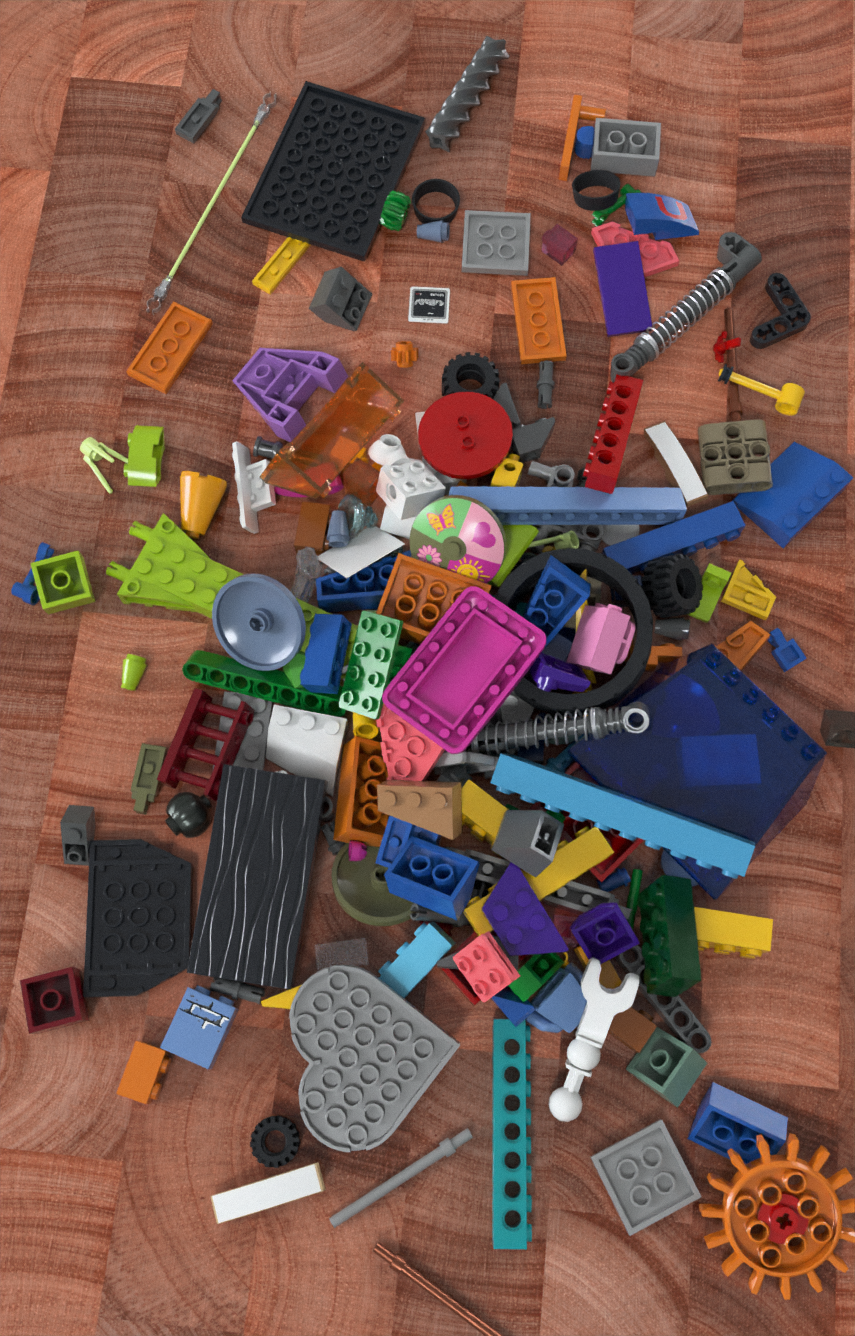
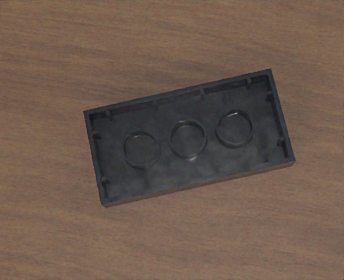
M224 764L187 973L289 990L294 987L328 781Z

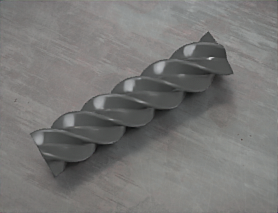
M489 36L485 37L481 47L473 56L471 63L464 70L461 79L455 84L451 94L444 101L441 110L435 115L430 127L425 131L429 137L431 148H441L450 152L449 140L460 136L459 124L470 120L469 108L480 105L479 93L490 89L489 77L500 73L499 61L509 59V55L505 50L506 41L504 39L494 40Z

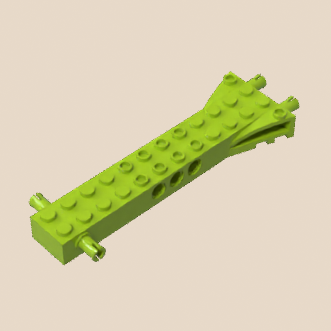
M164 513L154 529L134 521L132 525L136 527L131 526L129 534L146 541L145 546L131 569L111 561L109 565L112 568L107 567L106 575L123 582L117 593L122 603L130 605L131 603L144 604L148 607H153V605L164 606L166 609L198 612L212 619L213 603L219 590L229 581L244 574L211 560ZM297 599L305 618L306 634L300 650L305 652L306 647L309 645L311 636L310 626L314 621L315 614L331 613ZM351 623L352 626L343 667L349 664L358 628L353 623ZM346 673L341 675L342 679L345 678Z

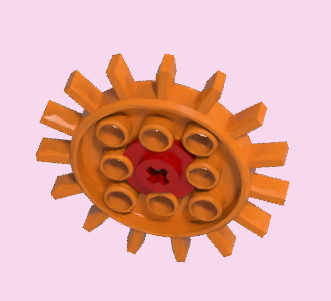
M789 1133L786 1142L785 1155H770L769 1145L762 1134L756 1136V1146L759 1150L760 1158L748 1164L742 1160L739 1153L730 1148L727 1151L732 1164L739 1170L731 1181H726L713 1173H709L707 1176L710 1185L715 1189L725 1192L722 1205L709 1203L699 1205V1210L703 1217L722 1218L724 1229L704 1236L708 1249L729 1242L734 1249V1252L721 1264L724 1274L727 1277L730 1276L745 1262L753 1268L748 1283L753 1294L757 1295L765 1275L779 1277V1288L785 1300H790L791 1298L790 1277L806 1274L810 1285L817 1293L823 1291L821 1280L814 1269L828 1260L836 1269L844 1273L848 1270L841 1256L833 1251L839 1239L855 1243V1230L842 1226V1214L855 1213V1198L839 1201L835 1191L850 1182L853 1177L844 1168L826 1179L820 1172V1169L830 1155L826 1147L820 1145L811 1160L806 1162L797 1158L799 1140L795 1134ZM791 1176H801V1179L797 1184H788V1180ZM766 1188H776L774 1195L770 1197L763 1196ZM743 1199L751 1200L750 1206L746 1209L738 1208L739 1202ZM805 1200H812L813 1205L811 1208L801 1209V1204ZM756 1224L764 1226L760 1233L754 1234L750 1232L751 1228ZM818 1225L826 1226L823 1233H813ZM792 1238H801L797 1246L788 1245ZM767 1250H776V1254L772 1258L763 1257Z

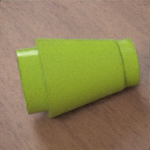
M127 654L126 659H123L121 688L131 691L136 690L147 667L145 664L146 658Z

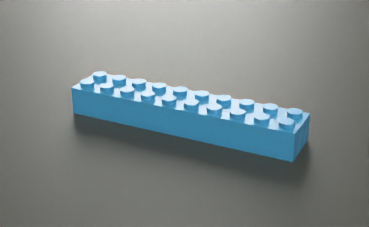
M500 753L490 782L497 785L496 790L509 795L516 792L521 794V800L533 804L539 801L545 803L544 808L557 813L563 810L570 812V818L581 822L587 819L595 822L594 826L605 831H609L612 828L619 830V836L633 841L638 837L645 840L644 845L657 850L665 847L670 849V854L684 860L687 856L697 859V865L711 869L712 865L722 869V874L735 879L739 875L745 877L755 848V842L510 753Z

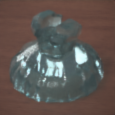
M348 494L340 501L338 510L346 512L350 539L356 538L363 531L364 526L373 528L377 525L378 518L376 513H373L370 506L365 508L359 497Z

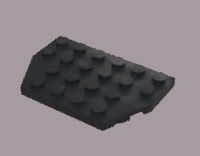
M142 839L90 841L83 997L139 996L187 970L191 951L192 863L151 845Z

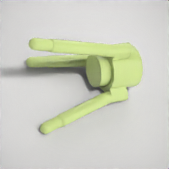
M89 437L80 446V451L85 455L83 460L89 464L108 493L112 494L113 490L93 461H99L104 457L113 463L115 460L110 456L112 455L128 463V458L108 448L102 442L99 443L94 438Z
M571 530L555 537L533 541L528 548L554 543L556 550L566 548L577 549L579 547V539L576 533Z

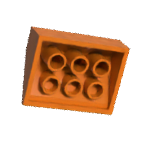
M398 553L376 614L402 620L403 626L400 638L421 645L466 588L476 586L489 594L492 585Z
M355 736L343 745L333 840L349 843L350 840L361 841L366 846L380 847L389 815L378 811L377 785L388 778L387 765L383 761L380 742Z

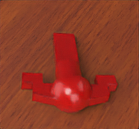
M723 331L718 336L717 342L713 345L715 360L718 363L724 362L722 354L725 351L741 345L740 337L723 342V339L727 338V332Z

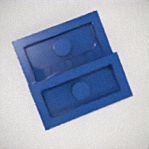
M389 815L375 863L389 868L410 836L438 846L441 835Z

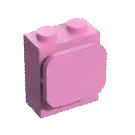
M596 603L595 606L585 605L567 662L586 670L612 674L615 663L621 664L627 657L635 633V623L629 621L630 616L621 613L622 608L611 604L606 606L600 603Z

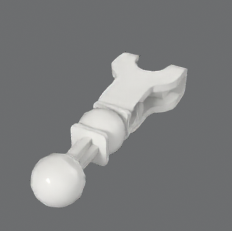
M595 958L589 959L581 978L582 993L587 1003L576 1032V1039L571 1041L567 1048L568 1059H566L565 1065L569 1072L564 1086L553 1091L549 1097L548 1105L550 1112L559 1121H572L581 1113L583 1103L578 1092L584 1076H592V1069L600 1061V1048L603 1046L613 1017L632 1006L639 986V975L628 973L619 987L614 989L605 988L599 982L601 964Z

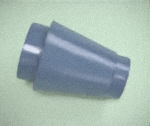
M440 220L417 225V238L440 243L449 240L450 228L448 222Z
M341 510L333 511L331 514L326 537L331 547H346L350 540L346 512Z

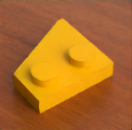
M739 559L721 602L766 620L776 596L768 588L764 587L762 581L756 575L753 576L745 567L744 561Z

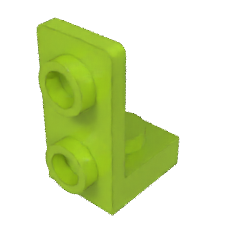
M709 563L702 575L703 596L702 600H700V605L696 608V611L687 615L708 623L722 590L731 576V572Z

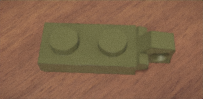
M145 743L141 745L130 790L132 792L131 798L136 800L134 811L138 814L146 815L149 802H155L160 786V781L156 779L166 758L167 747Z

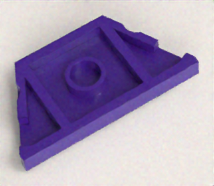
M511 862L482 907L483 914L509 956L565 953L569 950L520 868Z

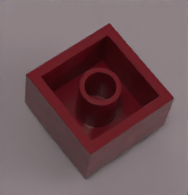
M69 967L20 980L29 1034H40L90 1021L86 998L83 997L84 987L79 968Z

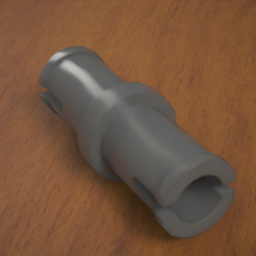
M541 361L539 363V380L536 386L539 389L537 406L541 409H547V405L548 408L552 407V390L555 387V382L553 381L554 363L544 361L543 365Z
M213 977L215 983L212 982L210 991L232 996V999L237 1001L240 998L257 1003L258 1005H261V1001H263L261 997L265 996L266 991L265 988L252 986L244 982Z

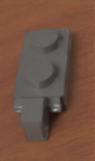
M212 89L206 98H198L176 126V134L194 144L218 113L219 105L222 102L220 92Z

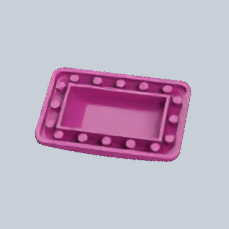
M476 586L468 587L460 594L386 687L382 695L383 703L388 709L448 753L460 754L466 750L541 654L547 641L545 633L481 588Z

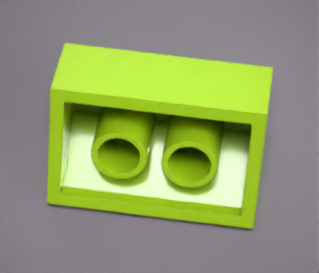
M502 525L507 541L505 560L499 572L487 584L500 587L539 533L537 528L532 525Z

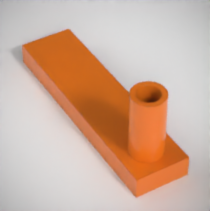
M574 95L559 173V180L567 181L578 119L596 121V118H605L606 109L581 105V95Z

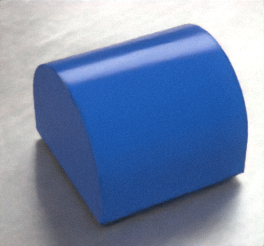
M584 126L577 131L574 151L580 158L590 159L594 140V128L592 126Z

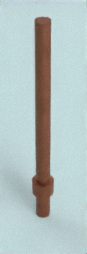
M726 308L724 310L725 331L727 332L726 341L735 339L734 315L732 308ZM736 348L727 350L728 367H734L732 372L738 374ZM729 381V416H731L732 422L741 421L743 408L739 399V385Z
M380 1242L376 1244L373 1252L390 1264L389 1268L397 1274L399 1272L484 1336H504L406 1262L407 1259L400 1253H393Z

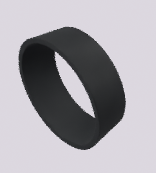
M592 170L578 175L572 182L575 203L580 208L590 211L610 208L618 200L620 179L615 174L604 170ZM592 186H603L613 191L611 194L603 197H586L579 194L583 189Z
M429 179L420 183L415 188L412 195V204L415 215L421 223L425 224L440 220L450 223L457 214L460 195L456 187L450 182L443 179ZM431 192L444 193L455 204L453 212L441 218L425 216L416 207L420 198Z

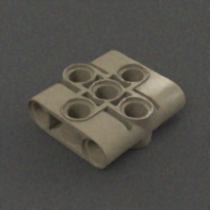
M756 419L704 424L698 428L700 468L703 485L708 495L759 492L772 488L770 446L768 444L765 421ZM755 454H761L763 456L757 457L755 456ZM731 456H737L739 458L733 459L731 458ZM708 458H713V459H715V460L709 461V460H707V459H708ZM739 476L741 479H734L732 477Z

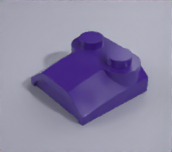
M542 652L530 669L534 681L537 682L536 686L547 692H551V689L557 690L558 688L583 692L591 683L582 667Z
M616 902L597 905L579 915L570 927L571 932L587 958L598 959L600 964L640 944L630 923Z

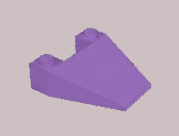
M259 348L232 381L277 437L294 444L307 428L298 412L318 386L336 393L348 378V375L339 358L324 352Z

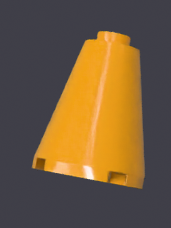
M182 471L180 476L181 530L189 538L199 539V536L205 535L227 488V482L212 475H207L206 477L199 475L200 473Z

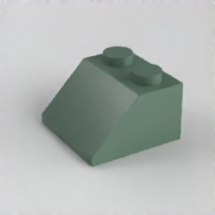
M656 1027L640 1053H636L626 1070L659 1096L678 1108L708 1063L693 1048Z

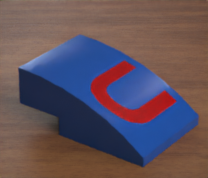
M653 193L626 194L625 211L634 235L653 233L655 240L699 235L698 227L689 206L680 200Z

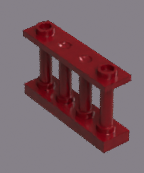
M194 688L156 780L176 789L180 781L205 788L204 795L217 802L224 764L233 766L248 726L253 722L255 710L244 701L240 702L238 710L211 703L212 697L203 690ZM213 713L234 719L229 732L203 726L206 714ZM201 735L224 742L219 756L194 749L193 746L197 736ZM192 758L215 765L210 779L184 772L187 760Z

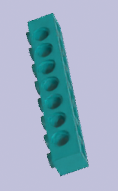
M509 1019L492 1020L493 1249L527 1250V1242H532V1225L527 1224V1212L532 1211L531 1195H527V1183H531L532 1173L531 1166H526V1154H531V1137H526V1126H531V1109H526V1097H531V1081H526V1069L531 1068V1055L526 1053V1042H530L531 1032L530 1025H526V1020L522 1021L517 1027ZM509 1039L515 1040L519 1046L518 1052L514 1055L507 1054L504 1049L505 1042ZM508 1067H515L519 1072L517 1081L513 1083L507 1082L504 1077L505 1070ZM509 1095H515L519 1100L517 1109L513 1111L507 1110L504 1105L505 1098ZM509 1123H515L519 1127V1134L514 1139L507 1138L504 1133L505 1127ZM509 1152H516L519 1155V1162L515 1167L505 1165L504 1159ZM509 1181H516L519 1184V1191L515 1196H508L505 1193V1185ZM510 1210H515L519 1213V1221L515 1225L505 1223V1215Z

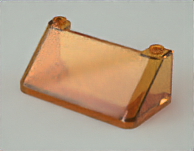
M362 362L301 432L277 452L259 478L266 484L314 499H317L319 496L324 499L333 489L330 486L333 480L388 419L393 422L402 412L399 407L404 400Z

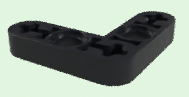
M781 273L770 275L765 284L766 292L781 313V316L754 328L750 336V343L757 349H764L803 331L811 320L809 311L788 279ZM782 299H791L793 301V305H784ZM797 317L798 319H803V322H801L800 320L794 322V320ZM778 324L783 325L786 331L778 332L774 326ZM757 335H759L760 337H763V336L766 335V337H765V339L763 340L762 338H757Z

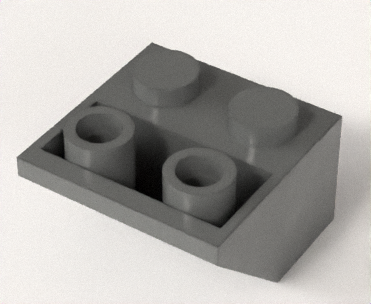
M338 267L324 272L309 309L326 323L357 331L372 293L344 268Z
M507 810L504 813L491 850L536 878L553 862L564 824L543 810Z

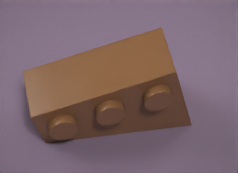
M386 780L377 785L378 811L452 840L462 834L461 782Z

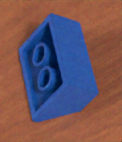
M410 836L384 876L391 894L458 920L470 901L479 868V861Z
M712 1082L702 1098L687 1139L728 1159L730 1158L727 1151L732 1148L748 1164L760 1158V1153L756 1146L757 1135L762 1134L769 1145L770 1155H777L786 1141L788 1117Z

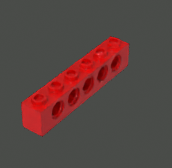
M617 374L615 382H609L606 395H609L610 398L605 397L602 411L606 413L600 414L597 427H601V430L596 429L592 442L597 445H591L588 460H592V463L586 462L583 476L587 477L585 487L613 494L644 380Z

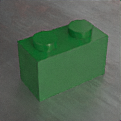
M556 953L534 955L518 970L520 977L508 986L524 1003L565 962Z

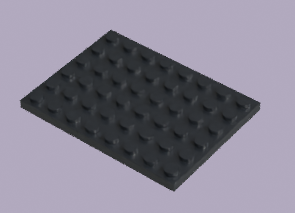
M305 81L242 214V223L365 262L381 226V213L387 195L392 190L396 191L425 125V118Z

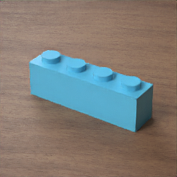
M424 922L414 932L416 938L410 944L406 941L396 951L399 955L393 963L387 961L378 971L381 974L379 979L403 998H406L434 968L437 961L442 959L456 944L435 922H431L428 925Z

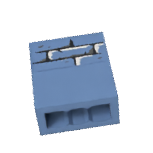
M197 985L195 989L187 988L160 1048L206 1069H213L239 1009L233 1007L235 1001L221 995L219 1000L209 996L210 990Z

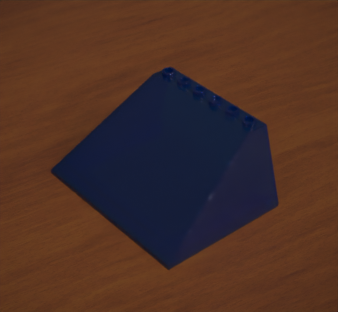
M713 644L662 665L616 706L621 710V707L628 706L633 702L644 703L650 710V721L646 730L641 733L625 732V729H623L622 733H619L617 730L616 734H612V731H610V734L606 735L605 738L597 740L591 733H587L588 741L585 740L584 735L567 751L604 788L755 842V848L749 865L807 804L827 755V752ZM632 713L630 715L634 722H641L644 719L640 713ZM662 847L714 900L735 880V878L722 874V869L712 865V868L708 869L696 864L697 859L689 856L685 860L670 854V849Z

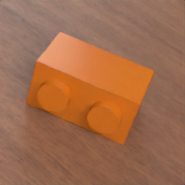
M135 1041L116 1094L144 1104H151L153 1100H157L162 1088V1084H159L162 1073H167L171 1063L170 1052L143 1041Z

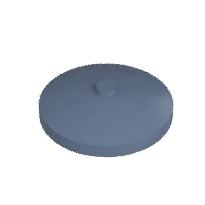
M244 574L226 583L216 595L212 608L213 627L222 647L236 661L255 670L270 671L286 665L299 653L305 640V618L297 599L282 583L262 574Z

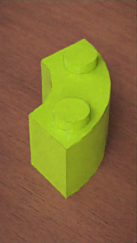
M136 425L133 433L128 434L129 454L128 463L124 464V476L128 477V485L156 487L161 480V463L165 450L164 427Z

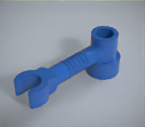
M42 542L38 547L34 562L51 558L54 554V549L50 548L51 545ZM32 568L23 584L20 582L14 583L11 593L21 598L25 603L36 605L40 598L37 586L33 585L35 579Z

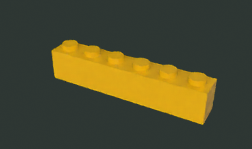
M586 826L575 834L577 838L572 842L568 843L567 840L559 843L553 862L536 878L520 868L539 901L614 853L597 827L590 830ZM497 883L488 889V892L490 894L494 890ZM490 894L482 899L479 895L469 901L467 904L468 908L464 909L463 912L478 936L488 931L490 933L494 931L481 910Z

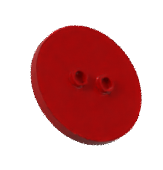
M457 392L438 399L425 411L418 428L419 447L426 462L439 473L456 479H474L491 473L504 462L512 445L513 430L507 412L492 398L475 392Z

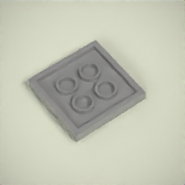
M465 210L461 272L528 276L531 213Z
M662 1119L590 1156L629 1236L702 1197Z

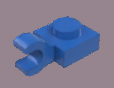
M779 628L769 633L771 635L768 642L776 648L771 654L784 673L807 659L795 640L792 638L787 642Z

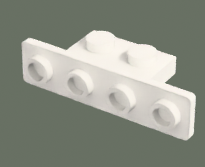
M236 441L232 443V458L235 463L236 473L234 476L237 482V500L240 506L239 520L243 529L255 534L259 532L257 511L276 505L271 462L264 459L251 464L249 448Z

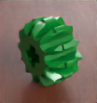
M393 190L387 195L380 219L383 226L392 231H400L410 209L411 200L409 196Z

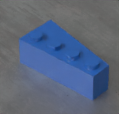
M410 550L402 552L403 555L411 557ZM389 556L382 558V561L370 564L348 578L338 572L316 578L318 608L328 613L378 609L397 557L392 558Z
M550 555L522 615L523 618L545 633L547 639L546 646L590 596L591 584Z

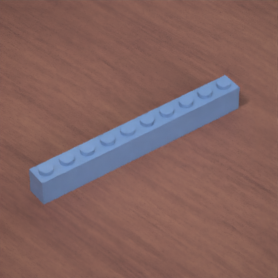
M458 486L450 487L449 495H463L482 502L496 514L502 525H668L682 520L687 511L681 488L615 487L613 494L587 487Z

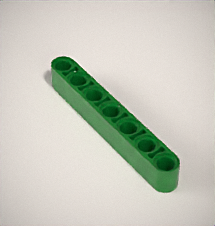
M202 650L194 651L182 668L183 674L187 679L198 683L325 715L342 717L346 712L345 709L338 706L342 686H339L338 694L313 693L304 687L294 688L284 671L276 669L270 671L255 670L242 665L233 658Z

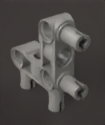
M532 460L528 470L529 475L546 480L548 483L547 487L573 486L575 473L569 465L563 464L549 467ZM558 477H565L568 481H561ZM533 525L539 531L533 541L546 539L548 536L555 537L572 530L578 536L579 549L595 552L601 542L604 529L602 525ZM592 532L596 534L597 537L590 538L587 536L586 533ZM544 545L530 547L529 550L540 554Z

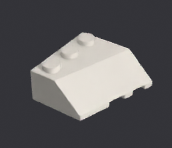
M274 705L268 728L265 758L297 776L328 781L327 794L333 797L343 754V745L345 744L349 727L346 718Z

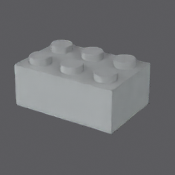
M596 118L590 171L604 170L617 174L655 177L660 155L661 123Z

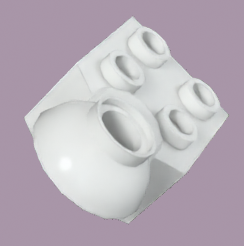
M391 434L382 435L368 449L370 458L383 466L380 469L376 492L400 520L418 516L432 501L444 497L446 487L421 460L407 457L397 436Z

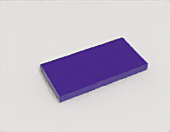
M638 241L594 247L593 253L607 337L647 332L648 327L653 328Z

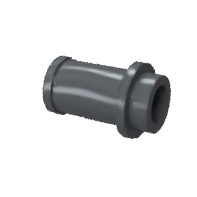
M335 821L330 822V826H328V823L323 825L321 830L329 845L328 851L332 852L333 856H336L346 843L333 840Z

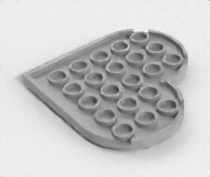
M334 965L317 971L299 988L290 1008L289 1019L292 1040L299 1053L309 1063L301 1078L298 1092L302 1119L308 1130L317 1140L332 1149L342 1152L365 1149L367 1151L386 1141L460 1046L458 1040L370 971L358 966Z

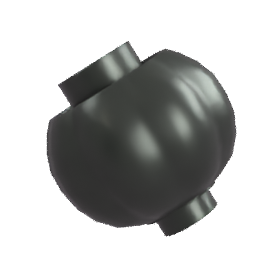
M191 792L179 793L167 805L166 813L169 817L165 819V822L176 836L182 833L186 838L198 837L210 825L211 816L209 809L212 805L205 795L199 797Z

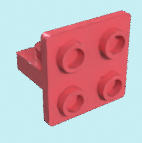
M489 931L478 936L453 957L458 969L463 973L474 992L484 1003L520 977L518 971Z

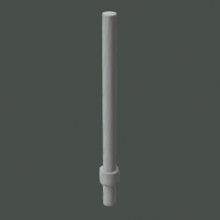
M469 1129L463 1130L451 1139L446 1138L441 1141L439 1147L330 1217L329 1219L333 1227L336 1228L444 1156L448 1158L454 1154L456 1148L473 1138Z

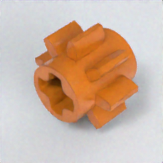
M399 341L396 342V347H392L391 361H396L397 367H412L413 361H417L418 348H413V342Z

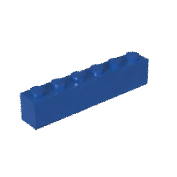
M734 501L605 547L601 554L623 565L631 574L639 571L643 573L647 564L652 559L676 554L692 556L697 553V550L702 548L711 549L726 539L728 542L733 541L741 536V532L746 525Z

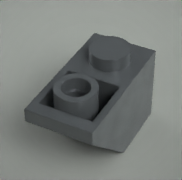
M554 417L549 419L541 418L526 426L518 425L512 429L511 448L513 453L521 458V463L540 458L553 433Z
M69 805L60 822L64 864L89 866L90 841L94 840L96 829L94 807Z

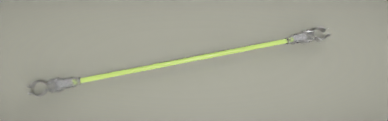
M271 92L264 95L263 103L257 109V114L248 136L171 272L154 290V298L147 301V307L156 300L159 301V304L166 300L168 290L172 285L173 276L255 130L269 117L270 108L276 105V93L274 94L275 101L268 105L265 104V99L271 97ZM161 304L158 308L152 310L153 315L161 310Z

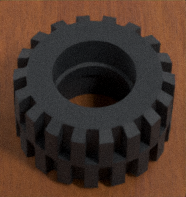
M466 352L465 356L461 354L456 355V360H449L448 366L445 365L442 374V396L457 392H475L493 399L499 390V371L495 369L493 361L489 362V358L486 356L480 357V353L470 355V352ZM472 379L478 381L482 386L476 390H466L459 383L463 380Z
M676 554L649 561L643 571L642 589L649 601L650 610H653V614L665 618L686 615L696 611V608L700 605V600H702L703 585L699 568L695 566L694 560L689 559L687 555Z

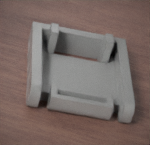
M465 751L460 754L446 752L442 754L433 770L435 774L439 775L449 766L457 765L467 774L494 771L499 757Z

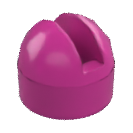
M350 840L348 847L349 861H361L367 856V847L363 842Z

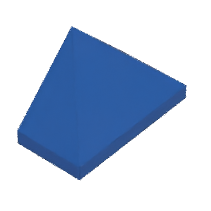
M506 986L491 997V1000L515 1027L536 1010L528 1000L523 1003L509 986Z

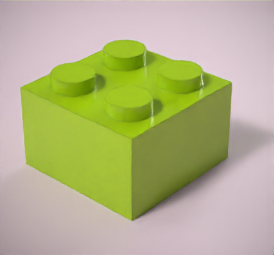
M79 551L30 563L42 609L48 615L95 602L85 561Z

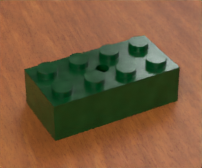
M662 875L640 892L638 896V907L641 913L640 931L643 938L642 956L645 962L644 982L646 983L647 994L677 997L702 981L691 879Z

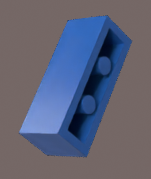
M315 614L314 621L310 626L311 636L309 645L305 649L304 669L300 673V684L310 692L338 694L352 626L343 615Z

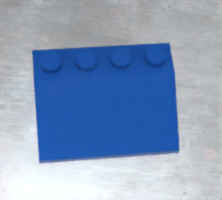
M793 442L770 464L773 481L772 488L766 491L739 493L732 500L738 509L783 549L836 499L854 478L835 461L796 442Z

